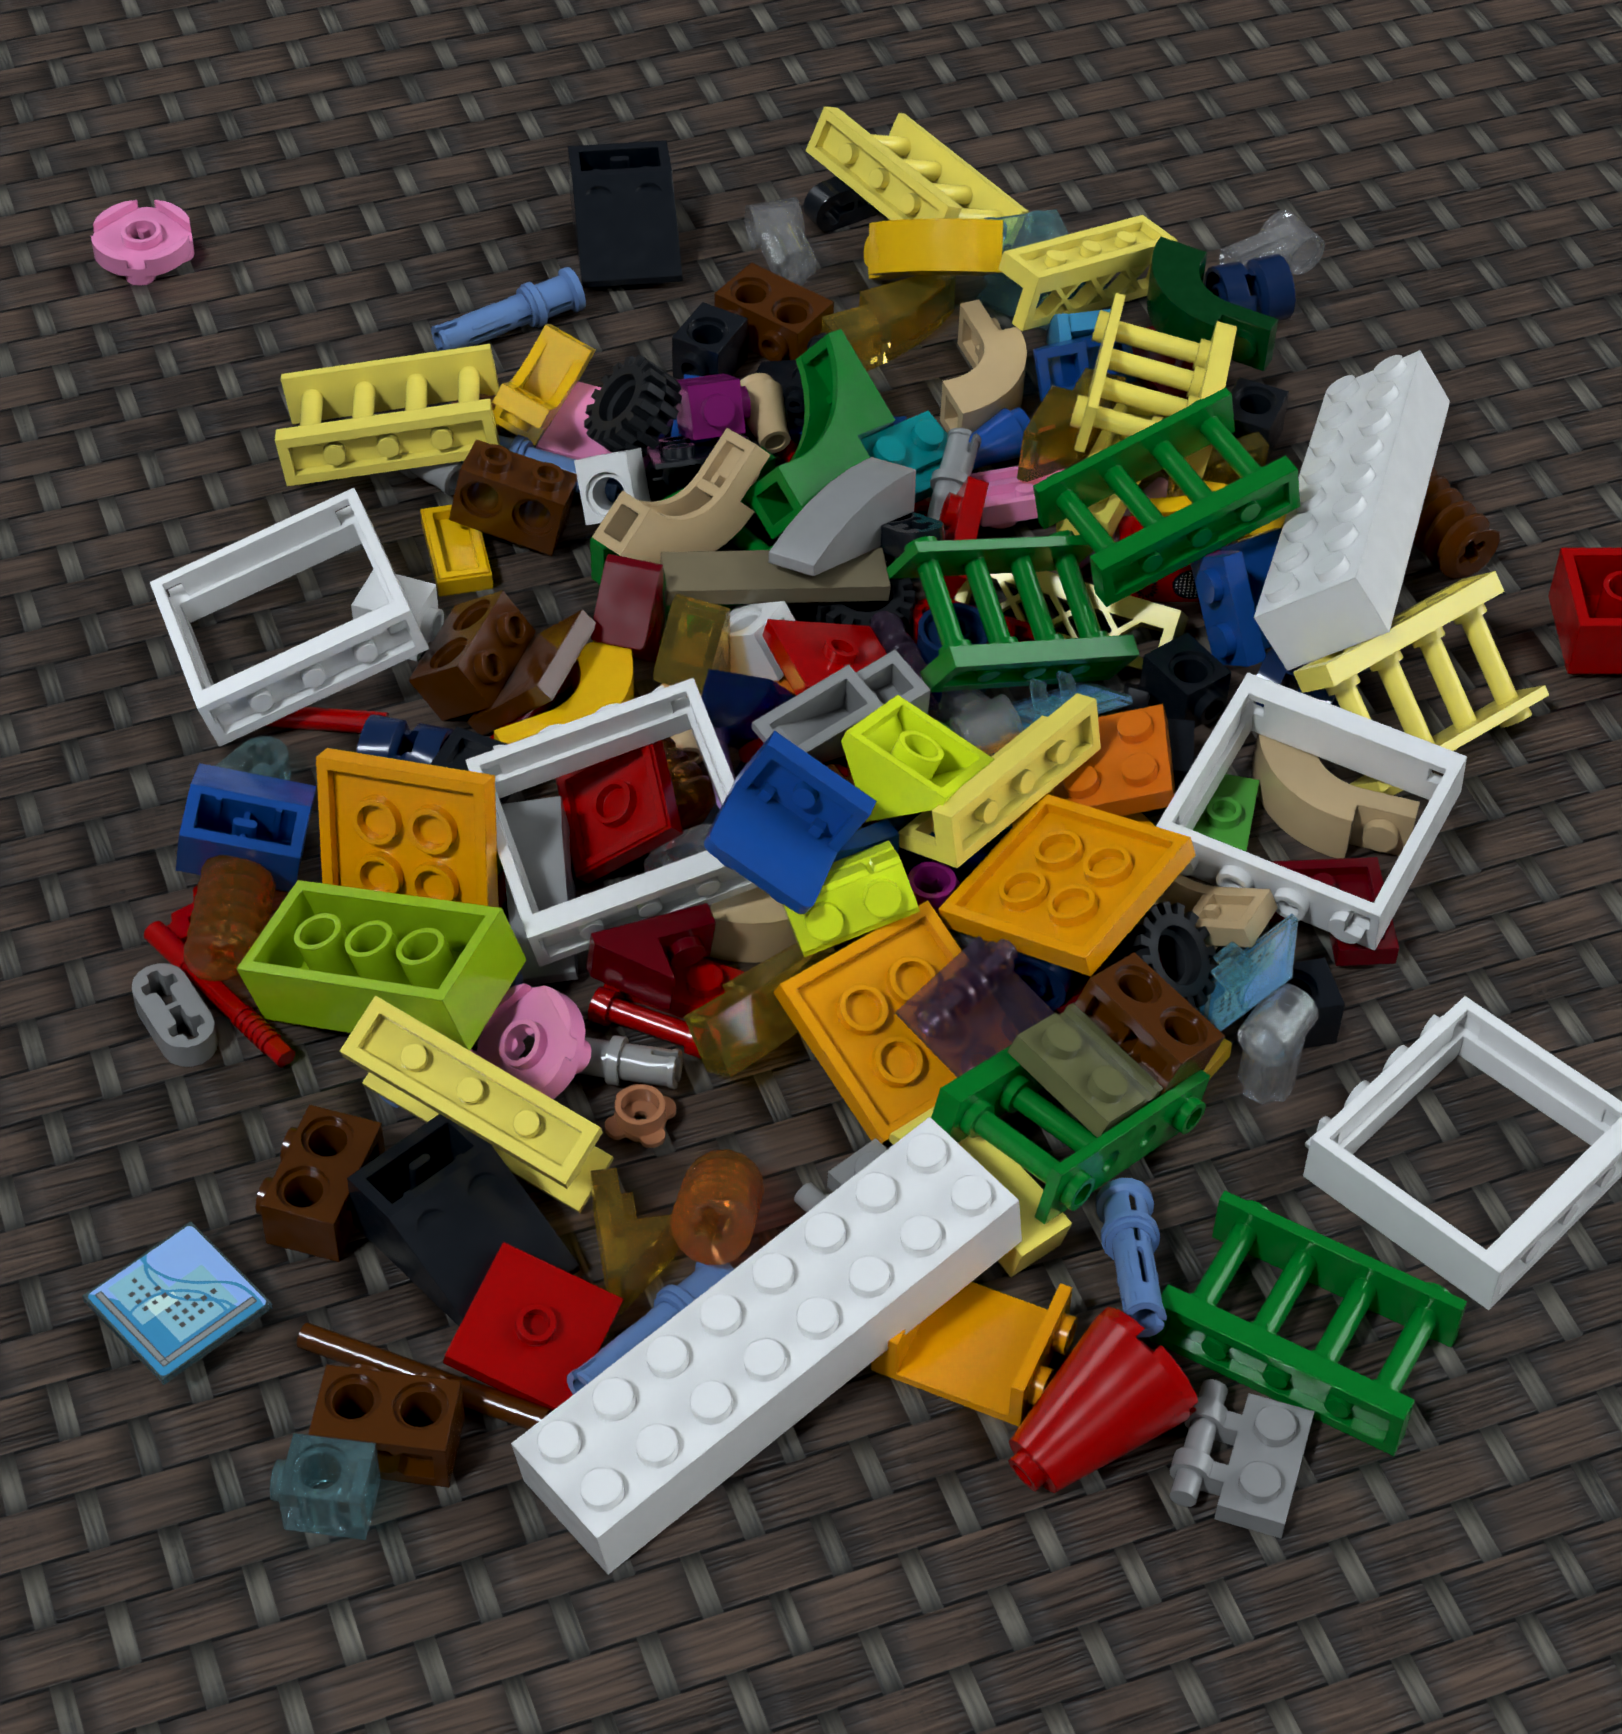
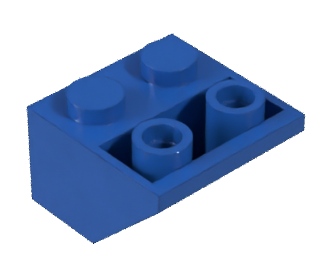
M199 763L190 784L179 832L176 871L290 892L298 880L317 786Z

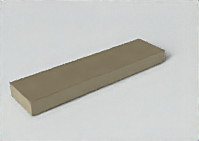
M876 548L815 576L768 563L770 550L661 552L660 564L663 565V590L666 606L757 604L779 601L807 603L889 600L891 585L882 548Z

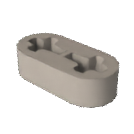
M168 963L153 964L139 971L134 977L131 987L135 1008L139 1018L164 1057L170 1063L180 1067H193L209 1060L216 1052L218 1045L215 1022L211 1012L186 974L179 967ZM162 990L165 995H172L173 1002L165 1005L161 997L154 992ZM184 1024L188 1032L193 1037H197L188 1040L183 1034L178 1035L177 1027Z

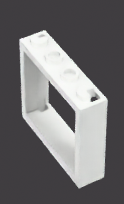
M355 488L347 490L150 582L196 707L219 747L429 649ZM363 545L389 602L388 604L216 684L213 683L190 623L355 546ZM166 589H168L170 597H168Z
M1247 673L1156 827L1191 837L1196 856L1180 873L1183 876L1190 875L1218 887L1270 889L1278 907L1276 912L1282 917L1293 921L1301 920L1330 932L1334 937L1349 944L1357 943L1376 950L1461 793L1467 756ZM1256 702L1264 704V707L1257 705ZM1251 731L1429 800L1374 903L1193 831V828ZM1432 770L1440 772L1444 775L1440 776L1438 774H1435L1432 772Z
M694 678L666 688L661 685L652 693L621 704L614 703L603 706L594 714L566 724L550 725L536 735L508 745L493 746L494 750L465 760L469 771L495 775L497 852L539 967L588 950L591 933L704 903L711 905L758 887L733 869L724 866L706 850L539 911L500 798L691 729L722 806L734 783V778Z
M1464 996L1444 1016L1438 1017L1434 1014L1424 1026L1420 1038L1409 1048L1405 1045L1399 1046L1388 1058L1382 1073L1371 1083L1367 1080L1360 1082L1348 1096L1344 1108L1335 1117L1330 1119L1328 1116H1325L1319 1120L1317 1132L1305 1142V1147L1309 1151L1303 1177L1487 1310H1490L1622 1177V1101ZM1458 1055L1591 1145L1487 1250L1353 1155Z

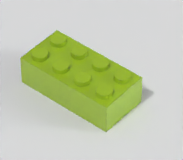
M297 880L236 969L264 1019L351 1033L376 995L464 1048L471 1050L526 962V957L502 908Z

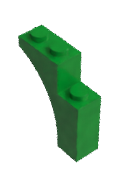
M842 329L828 333L796 359L802 381L805 405L804 426L797 450L790 462L777 466L751 486L745 494L772 540L781 536L786 527L804 506L828 483L849 468L870 458L860 439L884 430L896 421Z

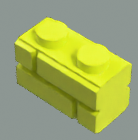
M889 840L833 862L815 904L806 914H798L782 904L804 958L920 912L901 859Z

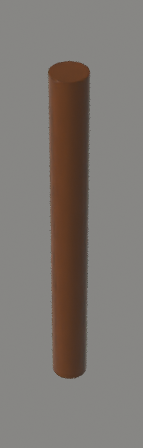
M308 1322L302 1326L297 1338L298 1348L348 1366L364 1364L375 1367L380 1371L411 1375L431 1372L440 1374L447 1379L461 1380L465 1408L527 1430L552 1412L550 1408Z

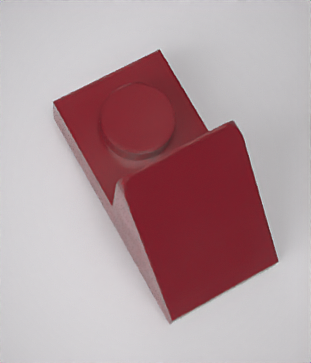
M608 554L604 564L593 617L596 624L591 634V640L631 649L633 658L658 662L664 648L662 564Z
M708 903L591 933L586 967L592 978L661 1009H670L675 984L674 974L670 966L684 968L699 962L704 957L710 956L716 921Z

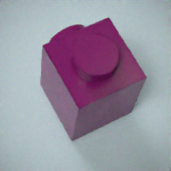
M717 374L676 380L681 386V390L678 393L682 395L681 403L676 405V410L679 411L677 415L679 434L692 440L721 437L726 428L737 434L746 433L744 419L751 416V402L746 386H741L740 379L727 374Z

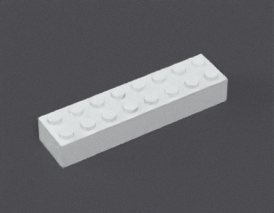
M1420 350L1405 357L1401 355L1388 357L1380 362L1373 371L1356 378L1353 375L1344 376L1332 383L1326 390L1298 477L1300 507L1286 515L1254 615V619L1287 671L1390 632L1450 400Z
M927 1118L513 1441L511 1445L524 1482L609 1575L888 1350V1341L904 1329L905 1335L1018 1245L1022 1241L1019 1200L932 1118Z

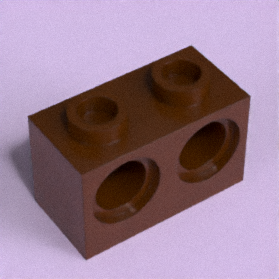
M752 262L715 292V307L748 318V350L769 361L796 360L807 351V344L811 337L820 333L833 332V301Z
M476 439L460 468L449 520L552 556L568 523L578 483L577 474L561 469L553 463L541 462L509 451L501 445L489 444Z
M504 590L457 604L409 678V682L442 721L491 708L536 631Z
M1135 952L1091 977L1075 1002V1005L1163 1087L1159 1096L1200 1069L1204 1070L1225 1038L1221 1031Z
M313 1105L308 1106L298 1128L291 1127L285 1135L280 1154L281 1163L274 1177H266L257 1194L255 1209L256 1213L262 1216L267 1244L340 1262L356 1228L353 1224L347 1178L385 1152L382 1123Z
M326 1364L308 1433L314 1471L449 1488L465 1420L461 1380L447 1379L440 1374L423 1372L416 1375L386 1372L364 1364H356L349 1367ZM355 1413H363V1414H366V1415H364V1416H362V1417H360V1418H356V1419H347V1418H345V1417H347V1416H349V1415H351V1414H355ZM422 1421L433 1422V1424L425 1427L412 1426Z

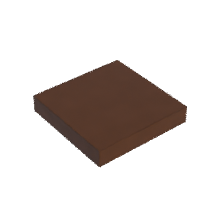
M582 609L533 636L491 708L473 712L467 723L478 734L487 735L499 727L552 701L593 633L596 622Z

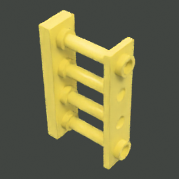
M824 107L805 150L889 220L930 218L1003 220L1002 255L1004 251L1012 249L1029 213L1027 209L904 113H898L888 136L870 134L839 108Z
M1116 293L1110 312L1099 311L1091 341L1101 343L1088 396L1078 394L1069 426L1079 429L1074 450L1085 453L1092 427L1129 437L1157 423L1099 406L1101 398L1169 417L1190 406L1195 401L1226 387L1237 326L1217 321L1211 341L1201 338L1200 343L1120 321L1126 295ZM1114 342L1193 363L1192 369L1194 371L1113 349ZM1107 370L1186 391L1188 400L1106 377ZM1211 444L1184 458L1201 479L1203 478L1213 448Z
M491 344L281 374V383L292 424L300 423V426L276 429L275 443L287 486L465 461L476 439L489 444L500 445L491 399L480 400V394L496 395L500 388ZM458 400V403L427 407V405ZM405 408V411L374 415L375 412ZM352 416L351 419L321 423L322 420Z
M1496 571L1461 579L1395 615L1390 632L1312 661L1293 672L1302 693L1325 688L1329 696L1335 695L1340 708L1371 719L1356 686L1361 682L1358 673L1370 667L1371 672L1378 671L1404 732L1451 751L1458 749L1497 725L1500 728H1505L1529 718L1532 715L1529 707L1549 696L1545 685L1515 690L1483 617V614L1487 612L1484 603L1504 592ZM1451 621H1454L1455 625L1462 624L1495 700L1476 712L1472 710L1441 639L1446 634L1442 626ZM1411 643L1413 648L1420 647L1453 722V725L1434 736L1431 735L1399 663L1404 658L1401 649ZM1366 775L1350 783L1356 787L1389 795H1395L1403 791L1400 788Z
M376 995L340 1049V1053L344 1058L369 1072L362 1082L365 1087L426 1123L438 1114H441L492 1145L512 1174L578 1213H581L614 1159L613 1156L595 1146L603 1133L601 1127Z

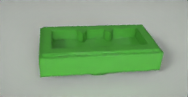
M1225 774L1193 831L1246 852L1260 780Z

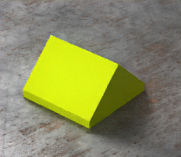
M899 695L893 697L847 730L841 740L855 787L877 801L866 822L931 811L938 805L943 806L960 787L995 760Z

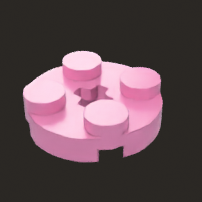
M131 200L118 203L104 210L96 217L93 223L94 234L91 236L94 258L97 263L113 274L126 276L128 283L142 286L152 283L157 275L167 273L182 263L190 261L195 254L190 220L188 215L178 206L166 201L154 200L155 208H139L138 201Z
M520 984L510 987L484 1027L478 1041L477 1051L470 1050L552 1099H555L565 1090L575 1074L582 1072L588 1066L591 1059V1046L585 1040V1023L579 1008L568 996L545 985L532 987L528 984ZM528 1035L534 1037L535 1041L530 1053L526 1057L519 1058L525 1050L523 1040Z

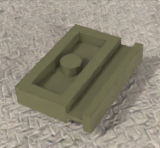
M1074 1003L1069 1004L1063 1013L1059 1015L1054 1013L1018 1034L1008 1050V1053L1097 1138L1158 1098L1163 1090V1087Z

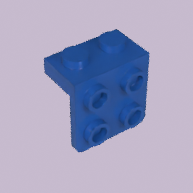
M1274 528L1231 542L1191 563L1211 653L1223 665L1249 667L1261 663L1266 657L1265 649L1272 647L1254 619V615L1282 528Z
M774 731L736 777L704 840V846L724 866L733 869L768 893L775 901L784 904L798 914H806L815 904L837 853L869 818L877 801Z

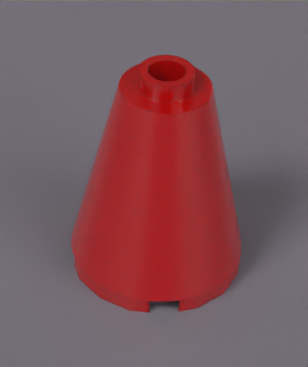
M1107 1307L1095 1317L1009 1440L1010 1448L1014 1453L1008 1460L1009 1465L1019 1479L1035 1492L1042 1486L1052 1493L1062 1490L1187 1421L1197 1410L1193 1407L1198 1403L1197 1394L1173 1357L1162 1345L1153 1351L1144 1342L1137 1339L1136 1337L1145 1328L1119 1309Z

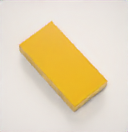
M452 504L420 509L421 524L439 597L493 589L492 572L482 532L450 521L449 516Z

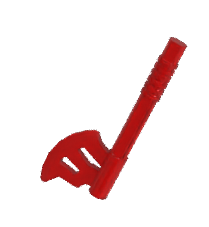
M201 886L194 887L193 903L171 913V923L167 926L162 921L151 923L144 931V939L170 964L179 967L188 979L231 1020V1023L249 1041L282 1068L293 1061L295 1051L281 1039V1035L259 1016L256 1011L249 1005H246L200 961L211 958L226 959L233 950L236 932L234 919L226 905L210 891ZM206 916H211V917H212V918H209V919H205V920L193 922V921L199 920V919H201V918H204V917H206ZM212 937V938H208V939H203V940H198V941L190 942L191 939Z

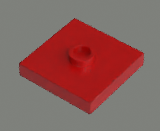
M768 619L762 634L796 696L847 665H850L855 672H858L887 654L871 626Z
M662 740L555 778L558 794L561 796L570 826V852L575 876L587 884L683 834Z
M503 1242L445 1353L443 1364L502 1392L545 1406L553 1411L573 1395L568 1387L567 1375L599 1352L624 1299Z

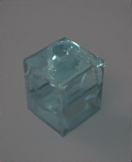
M293 1433L287 1459L276 1460L270 1482L271 1501L279 1502L284 1530L366 1540L381 1481L376 1443ZM319 1483H335L325 1489H312L313 1486Z

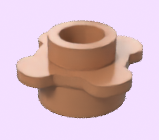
M646 1084L628 1086L617 1093L615 1113L606 1119L605 1132L614 1140L628 1138L634 1142H641L646 1148L658 1147L665 1141L664 1127L667 1120L676 1115V1104L673 1099L663 1096L653 1086ZM644 1117V1118H646V1119H635V1118Z

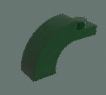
M1160 236L1153 250L1147 293V311L1156 331L1200 343L1201 338L1211 341L1217 321L1237 326L1231 360L1265 371L1272 360L1279 319L1227 302L1214 295L1203 284L1207 252Z

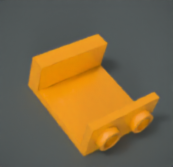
M971 1282L905 1335L904 1329L888 1341V1350L871 1362V1370L1019 1427L1030 1405L1036 1403L1054 1377V1369L1049 1368V1364L1055 1352L1066 1355L1073 1341L1078 1324V1317L1070 1315L1073 1287L1060 1283L1049 1308L1045 1309Z

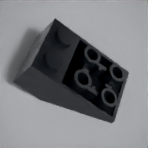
M667 140L568 146L570 200L582 287L609 288L619 285H657L665 282L683 281L672 168Z
M438 1114L347 1178L353 1224L458 1326L462 1323L503 1242L572 1275L580 1271L579 1263L492 1145L441 1114Z

